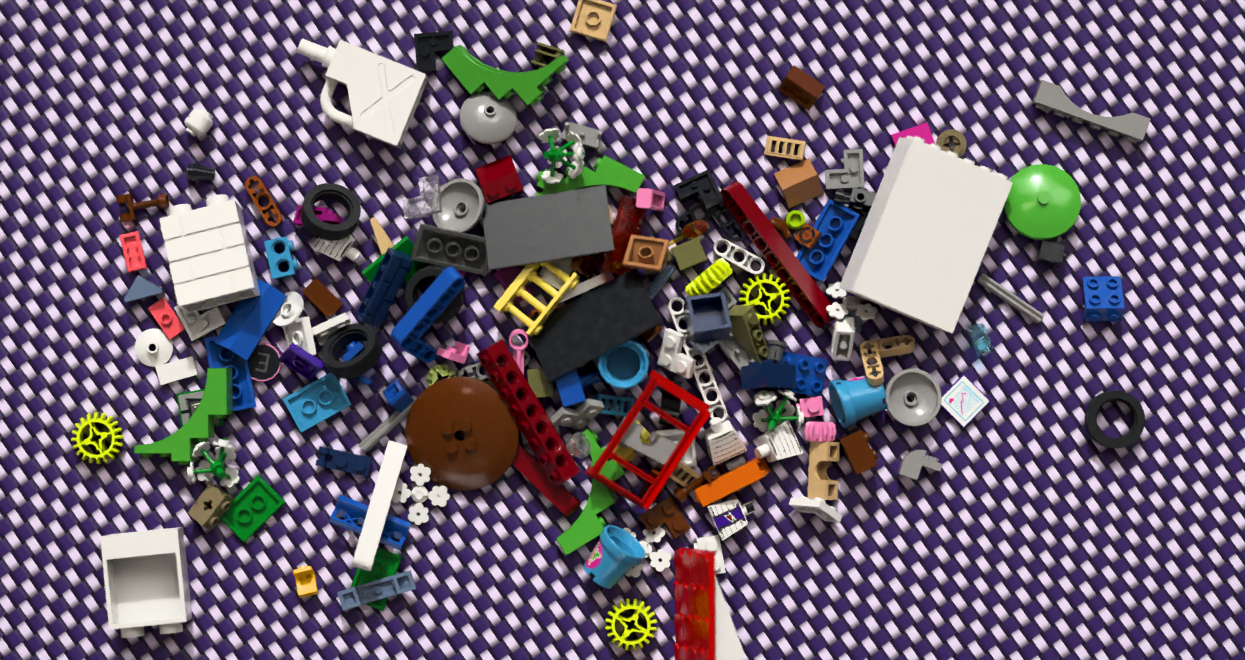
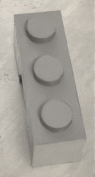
M633 421L618 445L623 448H627V446L633 448L635 454L644 457V455L650 457V461L658 466L661 463L665 464L677 444L660 434H657L653 442L649 444L642 443L640 435L644 428L639 423Z

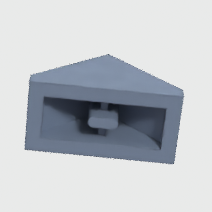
M138 275L127 292L124 301L129 303L164 294L165 290Z

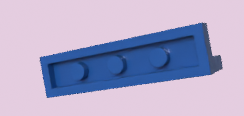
M340 495L329 522L361 535L363 527L356 526L355 523L364 525L369 506ZM388 514L380 543L401 550L411 523ZM336 515H339V516H341V517H344L345 520H341V519H339V518H336ZM394 537L396 539H399L400 542H396L391 538Z

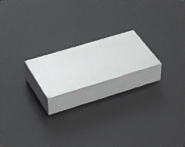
M193 356L155 367L160 385L198 375Z

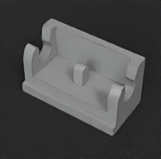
M568 121L565 122L561 140L567 141L565 136L572 131L581 138L582 146L599 149L603 131Z
M731 332L729 336L724 337L718 342L740 371L741 366H748L749 362H755Z

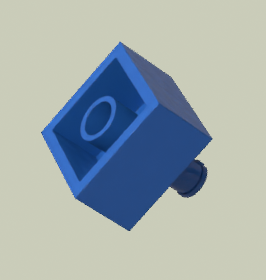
M576 369L555 380L563 407L586 400L583 391L584 387L601 382L599 377L591 379L598 376L597 370L580 375Z

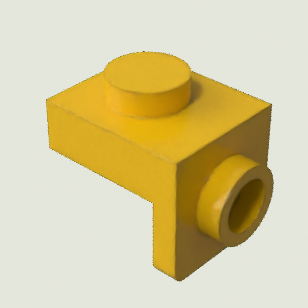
M300 566L298 569L293 570L299 598L319 594L315 572L311 566Z

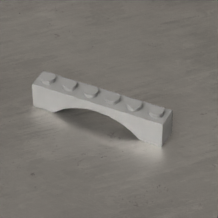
M1044 80L1039 82L1032 104L1036 105L1035 108L1046 111L1049 109L1054 111V115L1063 118L1065 115L1069 116L1073 122L1079 124L1083 122L1088 123L1090 128L1099 131L1101 128L1108 130L1109 135L1119 137V135L1124 136L1126 141L1135 144L1137 141H1143L1150 122V118L1134 112L1115 117L1091 114L1075 105L1065 95L1060 86Z

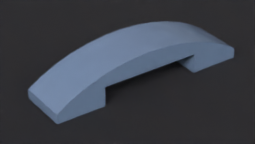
M410 570L351 587L337 593L342 610L344 611L362 604L414 590L416 586Z

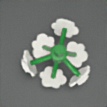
M545 129L543 133L538 135L542 143L548 142L551 148L543 154L544 158L548 159L547 162L551 164V171H543L541 176L543 180L549 184L561 182L563 174L555 171V168H560L562 163L569 167L568 175L571 179H575L577 175L581 174L585 152L582 147L581 138L577 134L570 131L565 136L568 143L561 148L554 146V143L560 138L558 129ZM570 147L574 149V152H567L566 149ZM574 156L575 161L569 163L566 157Z
M778 389V392L785 397L783 400L776 402L777 407L775 410H772L770 402L776 399L774 391L762 390L754 395L756 405L764 404L767 411L765 412L764 409H761L759 413L753 414L754 427L758 428L761 432L766 430L773 432L775 426L779 425L780 421L796 420L798 429H800L801 424L804 423L805 416L803 412H800L799 406L795 408L793 405H790L788 398L795 402L797 401L794 397L795 394L790 389H784V391Z
M225 438L218 439V442L213 441L214 445L220 446L215 448L217 460L213 461L207 454V451L210 449V442L198 443L194 447L192 457L196 458L204 455L209 462L201 460L199 467H196V469L194 468V463L190 462V467H187L186 472L188 478H192V482L195 483V474H197L199 481H211L213 476H218L221 479L220 485L222 487L232 488L240 480L238 476L239 471L237 469L233 470L232 467L225 469L224 462L227 463L236 458L234 445L229 444L230 441Z

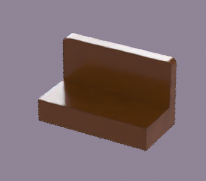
M793 65L778 87V90L807 110H810L825 86Z
M317 278L301 290L328 318H331L344 305Z

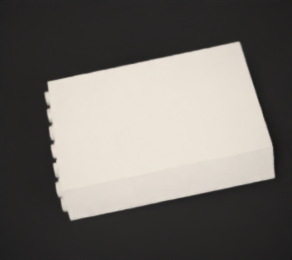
M917 136L899 137L839 288L937 330L953 333L1013 182L1008 181V177L1003 174L991 173V169L974 165L975 162L969 159L957 158L958 154L942 151L938 145L926 144L924 139Z

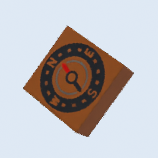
M805 223L794 239L812 249L822 234Z

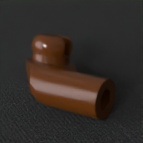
M776 217L770 218V223L776 230H780L784 240L792 237L786 221Z

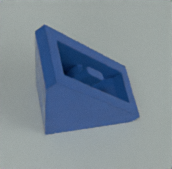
M397 379L382 391L388 402L400 413L414 401L413 397Z

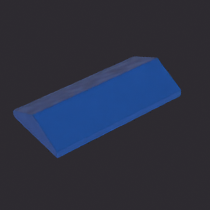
M828 199L813 226L822 235L812 249L803 245L796 257L811 277L822 282L826 280L861 217L860 214L842 205L835 204L830 199Z
M258 279L260 295L239 301L214 342L247 362L287 298L285 294L270 284Z
M218 336L205 338L209 367L232 368L233 412L257 407L248 362L215 344L214 342Z

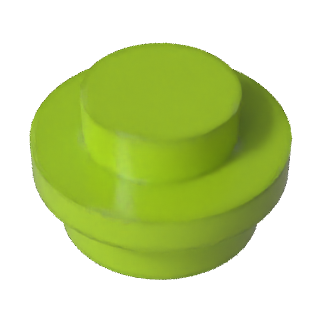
M793 210L788 213L786 223L791 229H800L805 223V216L802 212Z

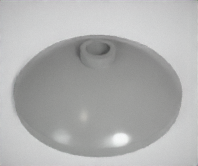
M482 91L479 94L471 95L465 100L460 110V124L464 132L473 140L483 144H497L509 138L514 132L517 124V113L509 99L502 98L499 100L492 91Z
M463 178L454 179L446 183L436 194L432 205V216L437 227L463 233L472 229L481 218L484 210V196L480 187L471 180Z
M906 369L900 371L890 379L886 386L887 398H885V403H888L887 410L901 424L907 426L926 424L937 415L942 401L940 387L936 380L923 370ZM908 396L912 397V402H908Z

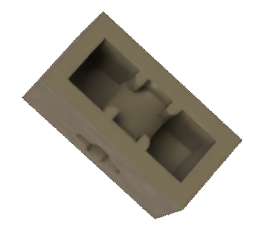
M210 482L188 511V514L203 527L212 530L213 527L218 525L222 515L229 510L234 498L221 487Z

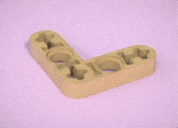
M901 335L861 343L860 356L869 385L878 386L884 382V371L880 358L912 353L915 350L914 337ZM886 345L892 346L890 349H884L883 347ZM871 361L876 362L875 365H868L867 363Z

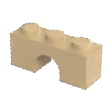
M810 441L807 498L814 499L818 497L824 500H838V481L831 480L828 477L827 466L832 461H839L840 442Z

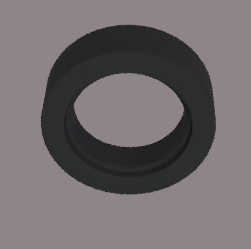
M334 183L319 184L310 189L304 198L301 208V220L305 228L314 236L328 241H337L350 236L356 229L361 214L360 203L353 192L344 186ZM324 199L335 200L346 208L349 218L341 224H327L316 217L313 205Z
M361 323L349 324L336 330L329 336L322 348V358L330 372L342 379L355 378L368 372L378 362L382 353L381 342L373 329ZM353 341H367L366 348L356 358L345 362L336 361L339 352Z
M1106 391L1097 395L1089 403L1085 412V426L1090 437L1098 444L1108 448H1124L1134 443L1142 434L1145 426V414L1141 404L1134 396L1123 391ZM1117 400L1129 407L1132 412L1133 423L1126 435L1113 439L1105 436L1099 430L1097 414L1105 403Z

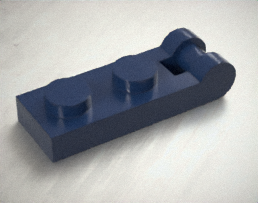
M319 446L318 452H320L319 459H316L315 465L368 477L372 462L371 457ZM327 454L333 455L332 462L326 461Z

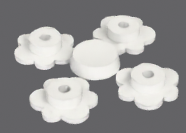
M840 282L828 285L826 289L827 295L832 296L834 299L844 298L843 303L838 304L834 302L826 307L830 317L843 319L844 315H848V310H856L855 314L860 316L862 320L875 318V314L878 311L877 308L871 307L870 304H860L859 299L864 298L857 295L856 297H846L847 291L839 288Z
M423 464L413 466L410 469L412 474L410 479L415 481L418 486L414 487L411 492L407 489L406 483L400 484L397 482L392 498L394 503H405L407 498L412 496L413 500L418 502L414 507L409 508L410 513L408 515L409 521H415L416 525L426 523L429 520L427 514L429 510L422 504L427 498L432 500L434 506L439 505L440 507H444L450 498L445 486H434L429 493L422 486L425 482L430 481L429 475L431 474V469L424 467Z
M660 525L649 533L644 529L643 534L646 536V541H640L639 543L645 550V558L650 556L652 560L650 565L655 567L657 571L662 572L665 567L668 568L670 566L669 560L671 555L662 549L652 552V547L649 544L654 541L660 542V537L665 535V530ZM623 528V530L636 538V533L631 532L629 528ZM640 563L633 569L631 568L626 573V576L639 577L641 574L640 570L644 568L643 564Z

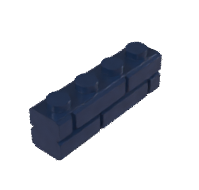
M392 248L387 249L356 313V316L362 323L380 328L382 323L387 320L388 310L396 302V294L404 285L406 273H409L412 269V259L408 254Z

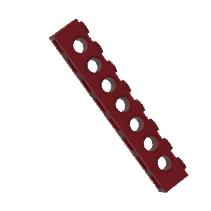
M503 339L478 352L476 355L481 365L484 366L500 397L506 400L510 406V414L516 418L520 431L524 434L530 448L534 451L540 465L544 468L548 479L554 487L565 483L580 472L579 468Z

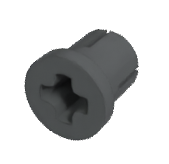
M769 340L767 360H773L775 363L776 361H782L787 344L777 340Z

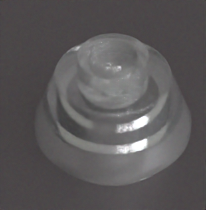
M582 432L573 434L567 441V451L574 457H587L591 451L590 439Z

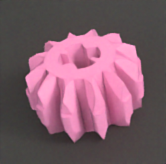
M808 421L805 423L804 428L805 439L807 441L832 442L835 440L836 424L833 422Z

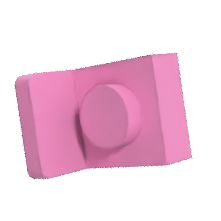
M456 341L453 348L447 346V349L439 347L436 354L465 364L470 346Z
M822 396L798 399L799 403H796V408L799 406L800 412L804 413L805 418L824 415Z

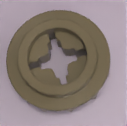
M954 129L943 131L938 136L936 145L940 146L942 151L951 152L949 147L943 146L949 143L951 137L953 143L959 144L953 147L952 152L958 154L957 158H960L967 147L964 135Z

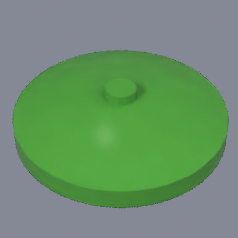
M1037 164L1020 170L1012 177L1010 182H1013L1004 204V212L1007 220L1017 232L1035 240H1050L1063 235L1074 225L1081 208V196L1077 184L1069 174L1052 165Z

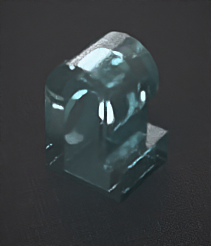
M979 323L966 329L977 355L993 350L984 324Z

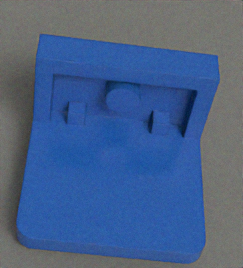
M1118 276L1084 277L1082 281L1085 300L1082 314L1083 321H1122L1125 306L1121 278Z
M353 341L345 349L347 353L341 358L344 362L352 360L366 346L361 341L357 343ZM366 373L356 377L362 385H371L373 383Z
M784 352L782 361H788V365H796V388L790 390L794 393L821 396L827 360Z

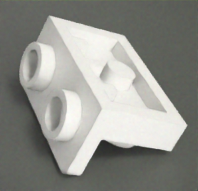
M345 312L312 327V334L316 336L319 345L322 346L331 334L346 325L352 324L348 313Z
M719 534L696 538L697 543H693L694 549L715 551V574L726 573Z

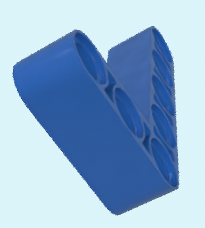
M454 267L446 268L391 331V338L403 351L425 363H430L437 357V350L422 335L458 295L466 283L465 279Z

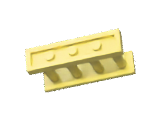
M551 261L526 265L493 307L502 314L504 311H509L529 327L526 333L533 337V335L540 333L543 328L542 324L568 291L575 289L580 277L575 272L570 277ZM540 266H545L565 282L559 292L537 275L536 271ZM528 281H533L553 297L547 307L525 290L524 286ZM516 296H521L541 312L535 322L513 306L512 301Z

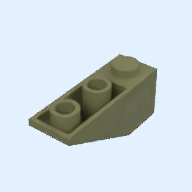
M734 305L728 311L732 325L731 333L752 359L761 364L762 360L767 358L768 347L754 307Z

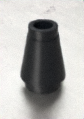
M193 163V165L188 164L187 180H192L191 182L214 180L215 169Z

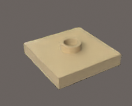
M578 0L569 31L606 42L617 5L602 0Z

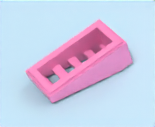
M644 188L637 190L636 207L660 212L664 211V192Z

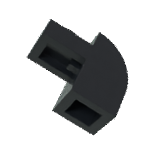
M672 381L682 388V382ZM662 388L660 409L679 421L681 399ZM661 416L659 417V424L673 425Z

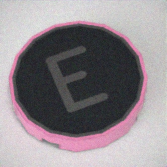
M259 343L248 360L252 379L268 381L279 373L282 363L278 360L280 354L274 346L266 343Z

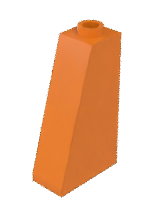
M755 457L738 468L713 479L710 483L707 482L696 488L695 498L703 507L763 478L771 470L764 457L761 459Z

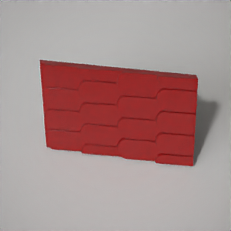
M682 547L677 549L674 553L676 581L673 582L676 615L674 616L676 643L674 644L675 660H742L746 658L715 575V551Z

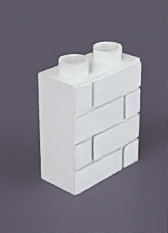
M223 194L209 197L205 200L207 207L192 210L190 204L175 205L168 209L169 216L159 218L178 306L186 314L260 295L242 210L235 200L229 201L228 195Z
M176 527L101 536L109 630L121 629V638L144 636V626L159 625L160 634L183 632L182 622L192 619L184 528Z

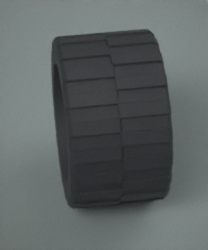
M429 265L412 275L404 291V300L408 310L418 301L417 290L420 283L428 277H438L448 267ZM465 287L432 324L444 323L459 312L464 303Z

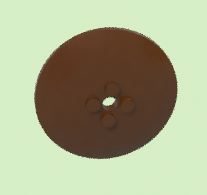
M472 377L446 378L425 389L413 403L406 422L408 449L417 466L423 464L424 467L431 469L429 477L437 484L454 490L468 491L483 488L499 479L511 466L519 446V427L516 418L510 414V406L507 401L503 400L498 390L490 384ZM456 431L464 432L465 439H457Z

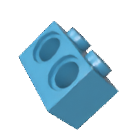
M286 236L264 241L272 279L297 275L296 270H299L297 259H293L292 251H295L293 240H289V237ZM279 243L285 245V251L281 254H278L275 249ZM282 262L289 264L287 272H281L280 264Z

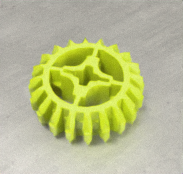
M721 258L688 284L685 291L689 297L708 294L731 275L733 270L729 263Z
M765 273L762 274L761 280L758 275H755V282L749 278L748 282L751 285L743 284V287L747 290L746 292L740 290L739 293L745 296L738 299L740 302L744 301V305H761L767 315L756 313L759 322L760 319H763V325H767V319L773 324V317L781 320L778 314L785 315L786 312L782 308H789L790 306L784 304V301L790 300V297H784V294L789 293V290H782L786 284L782 283L779 286L777 284L780 281L779 277L774 282L772 281L773 274H770L769 279H766ZM762 283L774 286L778 292L767 293ZM757 285L759 295L757 299L749 301L750 291ZM762 292L765 296H769L767 307L764 302L760 303L759 301L762 298ZM780 297L779 307L772 313L770 303L773 299Z
M95 412L93 417L91 414H87V420L83 417L80 418L82 425L79 423L75 424V427L79 430H72V433L77 435V438H71V441H77V444L72 447L73 449H80L77 451V455L84 453L82 460H86L89 457V463H93L96 459V463L101 464L102 458L107 463L108 456L114 459L115 455L113 452H120L116 446H123V443L118 442V439H123L124 435H118L117 433L121 432L122 428L116 429L115 426L119 422L111 423L113 417L109 416L106 419V413H102L100 418L98 412ZM95 422L106 425L109 431L101 432L96 427ZM90 426V436L83 440L84 431ZM96 435H101L99 442L94 441ZM112 436L111 445L105 451V440ZM93 444L100 454L90 452L85 446Z
M627 598V605H623V602L620 600V608L616 605L612 606L616 611L615 613L608 611L612 619L606 618L605 621L611 623V625L605 626V629H612V631L607 636L611 637L614 635L612 643L619 640V648L624 643L626 644L625 650L629 649V645H632L633 651L636 650L635 644H639V647L642 649V641H645L646 644L650 643L647 636L654 638V634L650 633V630H657L655 626H651V624L657 623V620L650 619L655 613H647L651 608L650 606H647L645 609L642 608L644 601H641L638 606L636 605L637 599H634L633 604H630V600ZM635 609L631 617L619 615L624 610ZM640 613L647 620V629L637 622ZM615 620H618L625 627L622 636L616 631ZM631 620H634V624L636 625V627H631V629H628V624L626 622H631ZM632 632L643 634L638 639L627 640V637Z

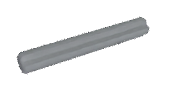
M984 273L979 276L977 282L1036 323L1042 321L1044 315Z
M412 396L414 401L401 413L396 410L359 444L360 449L365 453L368 452L409 414L413 403L417 399L416 396Z

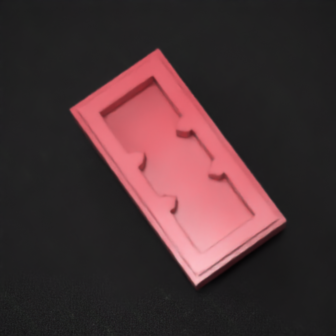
M139 231L119 235L128 273L147 269Z
M164 297L148 308L170 340L185 330L181 320Z

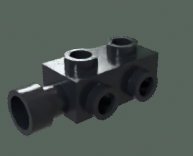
M853 187L852 193H847L843 189L837 188L833 203L839 205L841 203L847 204L848 208L854 209L857 212L869 213L877 192L868 191L864 187Z

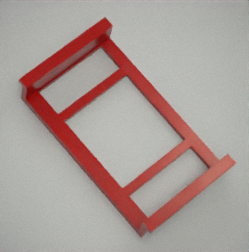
M653 369L648 375L650 381L593 468L589 466L585 471L587 475L642 509L644 507L647 510L711 415V412L708 410L710 405ZM657 385L699 411L690 427L647 401ZM643 406L686 432L656 478H653L613 453ZM609 458L651 483L642 499L600 473Z

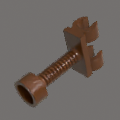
M167 193L159 194L157 199L134 203L133 194L116 196L117 203L128 202L130 213L119 215L120 222L137 220L135 210L151 208L153 206H159L161 209L170 207Z
M711 465L708 470H704L701 477L694 480L693 483L691 482L685 488L679 486L673 490L679 501L683 503L688 499V493L698 488L699 485L701 486L706 481L710 483L713 479L718 478L720 471L715 475L710 472L717 465Z

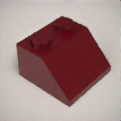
M511 155L475 168L488 204L524 191Z

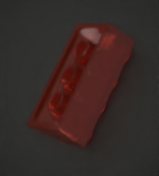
M622 194L612 230L615 251L606 253L602 271L620 276L630 271L631 267L623 266L624 257L631 234L640 235L642 225H639L641 217H645L647 210L636 207L635 198Z

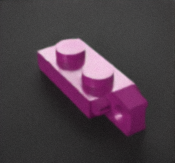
M298 205L293 224L296 226H304L301 220V205ZM313 207L314 214L319 220L332 225L341 224L343 218L334 214V211L324 207Z

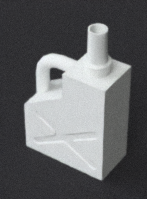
M302 39L297 53L322 63V67L328 68L326 73L327 80L320 98L321 108L325 115L334 122L400 149L429 79L428 76L342 40L339 41L335 49L332 46L326 48ZM337 83L348 88L352 116L338 111L332 105V96Z

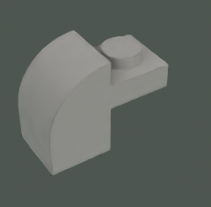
M912 450L901 460L897 474L917 480L922 466L941 471L943 464L938 463L939 459L928 456L925 459L926 450Z

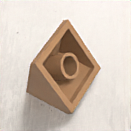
M809 158L774 173L789 209L824 194L818 174Z
M631 234L623 266L659 272L665 270L669 240Z

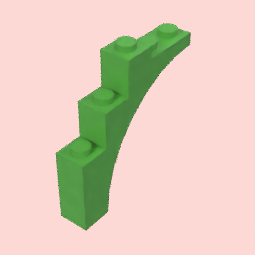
M462 45L455 46L442 58L443 62L470 94L475 92L479 94L488 86L500 100L502 98H510L516 91L527 106L532 103L536 105L544 98L542 96L546 92L544 87L553 80L551 77L555 73L560 74L567 68L565 64L569 62V59L563 55L547 66L537 70L509 72L482 63L473 57Z
M604 155L602 159L598 158L594 166L597 169L596 172L583 166L581 174L577 175L575 179H571L568 175L570 170L568 167L565 172L567 178L563 177L561 182L549 184L541 178L543 172L540 171L535 181L538 182L537 187L543 189L542 193L538 191L536 196L602 185L621 188L637 194V190L640 188L645 176Z
M208 368L207 382L202 400L188 422L176 433L163 440L151 444L135 445L134 453H141V457H153V453H159V457H171V461H178V465H189L190 461L196 460V458L192 457L196 442H207L208 438L214 437V415L216 419L226 418V415L233 414L232 368Z
M588 428L582 434L589 447L593 467L605 447L600 448L597 443L600 439L594 430L590 432ZM611 459L607 460L600 473L614 481L625 474L623 470L626 468ZM594 478L587 504L579 518L568 530L557 537V541L566 555L599 536L604 527L607 526L603 517H598L596 514L614 504V498L617 496L612 489H607L604 484Z

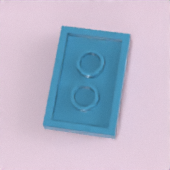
M331 372L283 398L301 433L352 405L338 378Z

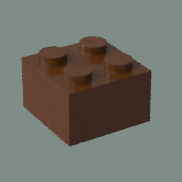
M857 429L838 438L854 474H860L878 465L876 461L879 458L876 451L870 449L868 445L871 441L867 432Z

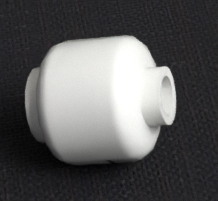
M203 108L193 109L184 120L187 126L186 131L193 137L196 135L204 136L213 125L212 115Z

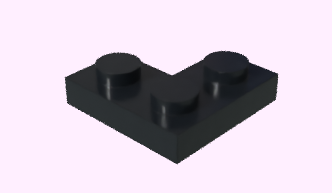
M452 31L414 34L417 71H437L435 52L450 51L454 48Z
M709 169L674 185L682 203L699 195L706 209L724 202Z

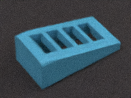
M595 394L594 400L602 401L604 399V408L598 414L626 417L635 404V398ZM609 400H612L611 411H608ZM617 400L620 401L619 412L616 411ZM625 401H628L627 413L624 412Z

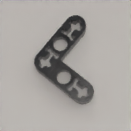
M703 201L681 216L675 224L676 230L683 234V229H679L680 221H688L687 215L690 214L694 222L705 221L713 215L732 241L740 242L746 236V232L726 206V209L721 210L716 215L715 211H718L715 206L706 209ZM723 202L718 204L720 208H722L723 205L725 206ZM696 209L704 211L705 216L703 219L698 220L694 217ZM727 212L731 215L729 223L721 221L722 213ZM734 221H736L737 224L734 225V227L737 230H742V237L734 238L733 229L730 228V230L728 231L726 227L730 226ZM691 222V224L689 223V225H690L693 229L696 228V226L693 225L692 222Z

